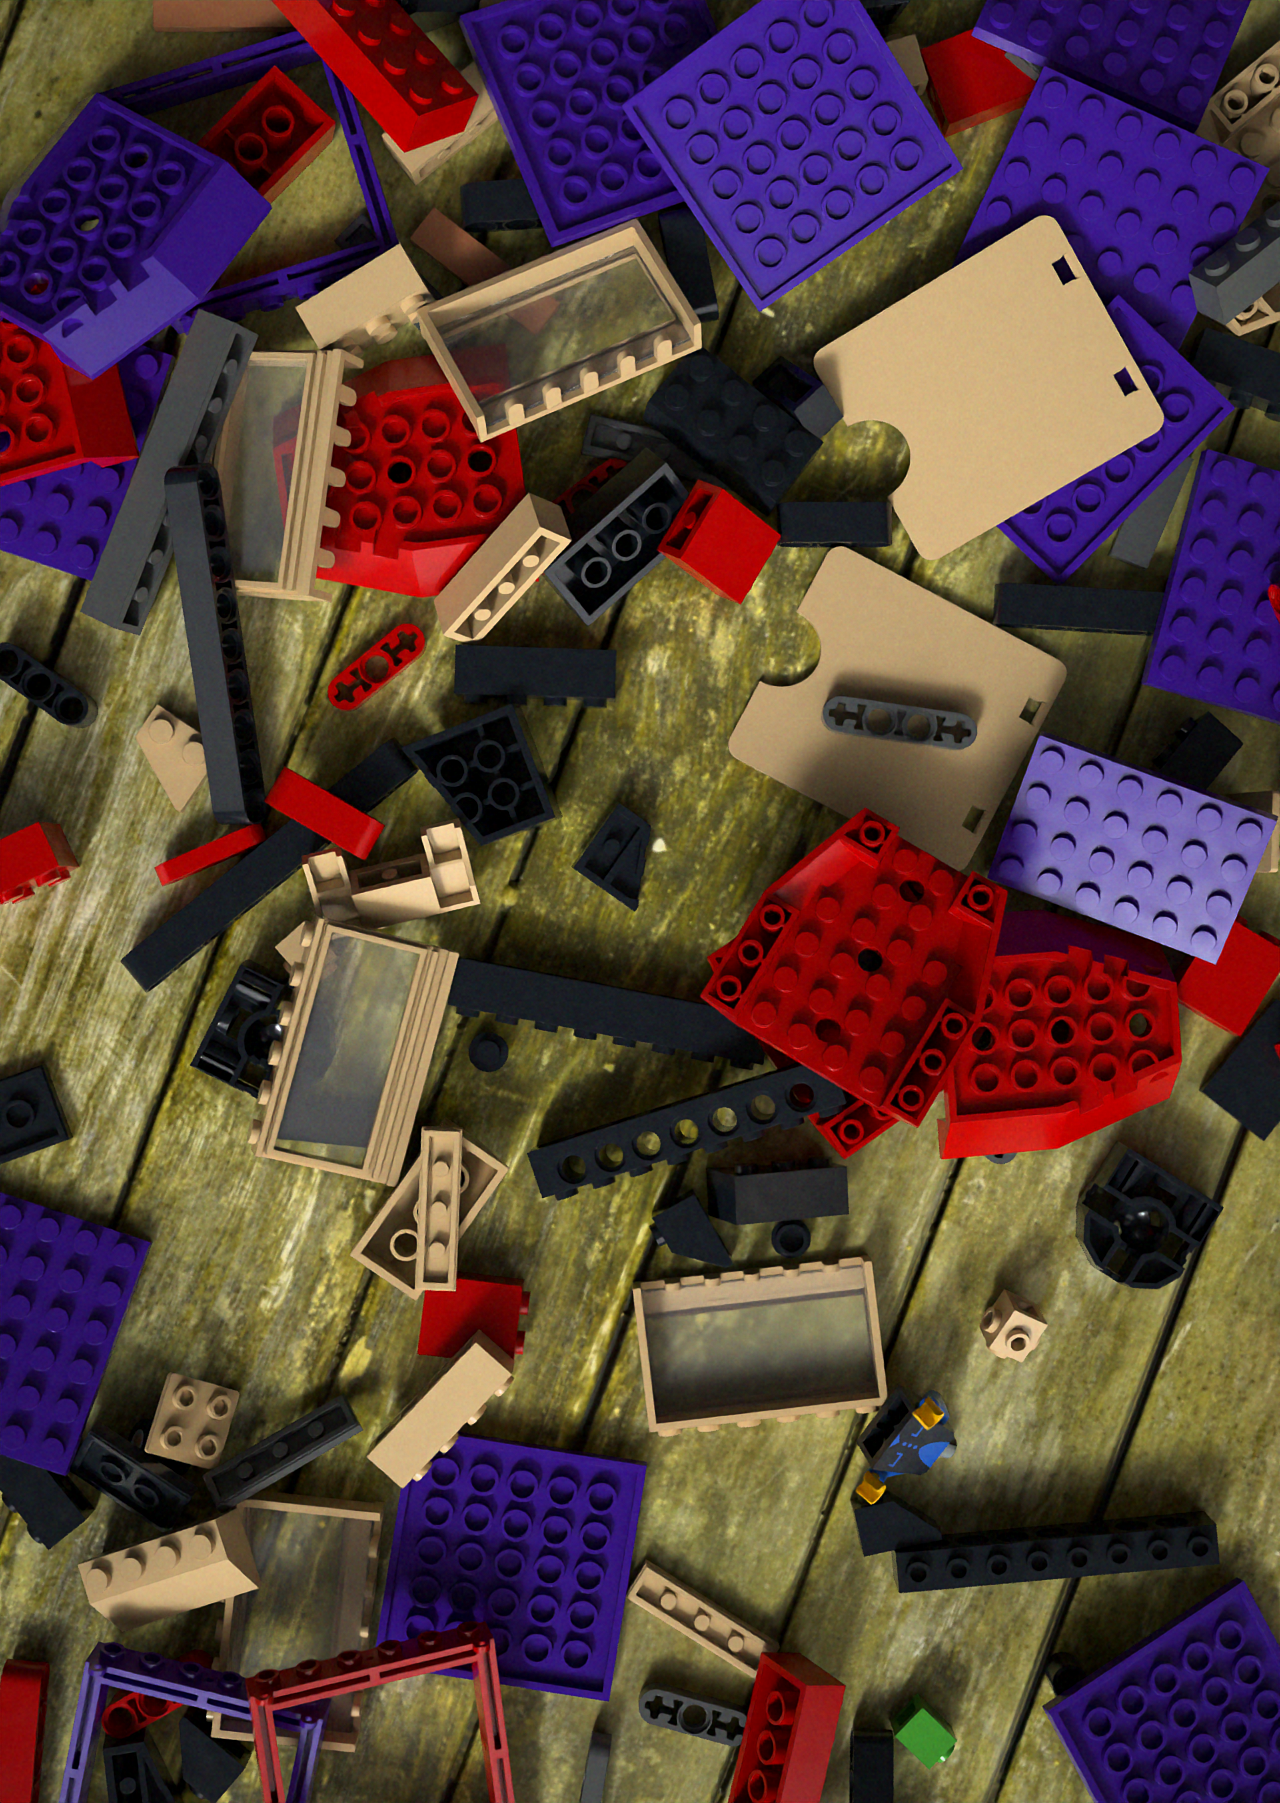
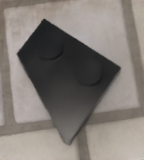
M617 802L571 867L635 912L639 906L638 895L641 877L644 874L646 846L649 843L651 825Z

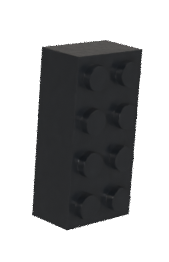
M703 347L687 354L649 399L642 417L645 422L766 517L769 516L813 461L824 443Z
M645 448L565 520L572 541L541 575L568 608L589 626L666 558L657 548L689 496V492L669 465L648 448Z

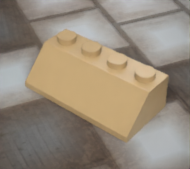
M446 1117L439 1124L441 1127H459ZM464 1129L458 1241L509 1170V1167ZM421 1151L400 1179L397 1187L393 1189L359 1237L350 1253L351 1257L415 1301L423 1292V1290H415Z
M238 1508L102 1552L78 1564L90 1605L122 1632L255 1590L262 1586Z

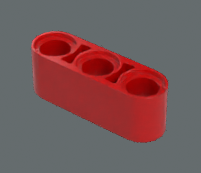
M286 766L283 767L264 800L273 808L363 860H366L386 826Z
M199 1649L188 1651L174 1659L180 1662H196L208 1669H212L213 1658L207 1652ZM121 1689L113 1696L106 1707L101 1723L104 1731L109 1736L122 1739L184 1704ZM122 1707L127 1709L131 1713L132 1718L124 1719L117 1714L116 1708Z

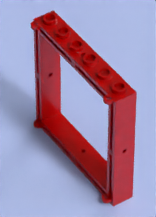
M467 1621L461 1623L455 1629L442 1632L435 1630L426 1631L419 1634L417 1638L405 1641L388 1640L380 1643L375 1648L363 1651L346 1650L334 1658L321 1661L316 1659L304 1660L298 1663L296 1667L279 1671L276 1669H266L258 1672L254 1677L246 1678L245 1683L263 1803H286L272 1711L468 1663L472 1665L489 1803H515L495 1643L486 1622Z

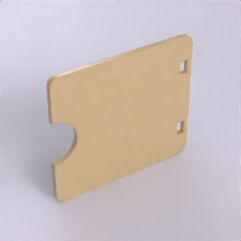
M1047 215L1034 218L827 344L814 357V368L844 416L843 420L847 427L863 421H881L892 425L905 437L910 449L909 470L901 485L887 498L918 553L927 560H937L1138 444L1158 432L1164 422L1163 411L1061 227L1053 217ZM1063 256L1076 278L1065 285L1062 284L1052 266L1053 263L1060 260ZM1124 367L1138 391H1133L1127 396L1124 395L1114 377Z
M844 546L835 547L827 553L797 610V613L810 622L819 638L820 658L816 669L807 679L791 686H773L760 681L728 741L729 752L735 759L848 819H851L866 807L900 827L898 836L952 868L961 871L970 862L1067 677L1066 667L1055 657ZM836 696L962 713L972 718L977 726V736L969 747L962 750H948L845 735L829 731L821 720V712L823 706ZM1029 698L1041 702L1031 724L1019 717ZM838 704L835 710H829V716L835 718V725L841 726L845 719L857 720L854 729L862 730L860 718L865 707L857 705L858 713L853 714L845 712L844 705ZM875 709L868 716V724L874 731L883 732L890 725V717L884 710ZM914 715L908 721V731L914 737H924L929 731V722L924 716ZM936 717L938 728L933 740L940 741V733L954 735V742L959 743L962 737L968 736V730L962 729V722L957 721L956 725L950 728L941 727L943 718ZM972 806L984 811L973 833L962 826Z

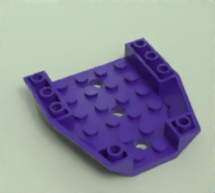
M96 92L77 104L5 196L0 209V322L5 318L49 343L62 363L94 380L200 303L271 211L272 206L226 160ZM148 157L147 162L143 166L138 168L130 167L133 160ZM99 220L93 229L89 231L80 230L86 221ZM49 283L43 293L38 295L30 294L35 285Z

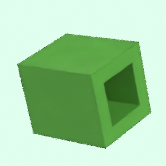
M918 1693L890 1721L895 1737L928 1769L936 1762H944L954 1750V1744L957 1742L952 1726Z

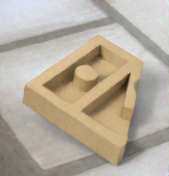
M157 704L135 738L174 808L184 813L208 777L202 736L199 731Z

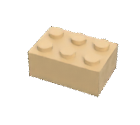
M399 243L295 308L319 350L333 351V349H342L361 358L364 354L362 350L376 342L378 345L384 344L398 334L396 329L408 322H411V324L418 323L417 309L435 301V298L414 262Z

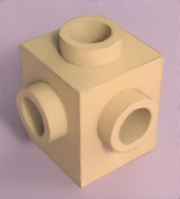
M1005 1289L994 1305L985 1311L979 1325L987 1342L986 1347L993 1354L1004 1359L1008 1356L1021 1363L1028 1353L1037 1347L1042 1333L1048 1326L1036 1303Z

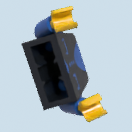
M898 1385L856 1440L870 1466L863 1476L864 1481L855 1491L871 1505L884 1493L886 1489L884 1481L887 1477L904 1473L922 1475L930 1469L939 1456L948 1459L954 1455L957 1441L954 1437V1430L948 1422L950 1413L939 1392L929 1390L922 1398L904 1386Z

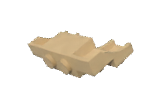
M459 818L420 827L426 853L351 871L348 870L341 847L301 856L316 915L374 930L481 904ZM332 932L330 940L347 935Z

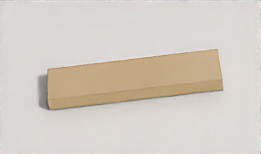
M422 1126L415 1290L456 1291L463 1127Z
M645 1559L627 1588L626 1598L756 1679L761 1652H778L780 1648L778 1642Z

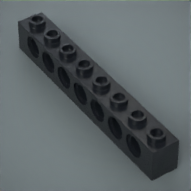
M794 1063L537 1145L527 1152L542 1198L555 1195L558 1201L578 1194V1187L590 1183L593 1189L610 1185L616 1182V1175L629 1172L630 1177L643 1175L652 1171V1164L666 1160L668 1166L684 1162L691 1158L689 1152L704 1148L705 1153L709 1154L728 1147V1140L742 1136L743 1142L758 1139L766 1135V1128L780 1124L782 1130L799 1126L805 1123L803 1117L818 1112L820 1118L837 1114L843 1111L842 1104L848 1102L850 1094L802 1064ZM798 1083L809 1085L814 1093L813 1100L810 1102L799 1101L793 1093L794 1085ZM760 1095L770 1097L775 1104V1112L772 1114L761 1113L755 1105L756 1097ZM723 1107L731 1109L737 1118L736 1125H723L717 1116L718 1109ZM681 1120L693 1121L698 1127V1137L689 1138L683 1135L680 1130ZM647 1131L655 1133L660 1139V1149L652 1150L646 1147L643 1142V1133ZM607 1144H616L621 1148L623 1153L622 1161H613L607 1156ZM571 1155H576L583 1159L586 1166L584 1173L575 1172L570 1167L569 1157Z
M1205 1511L943 1534L942 1540L891 1551L893 1578L899 1593L1220 1564L1217 1526Z

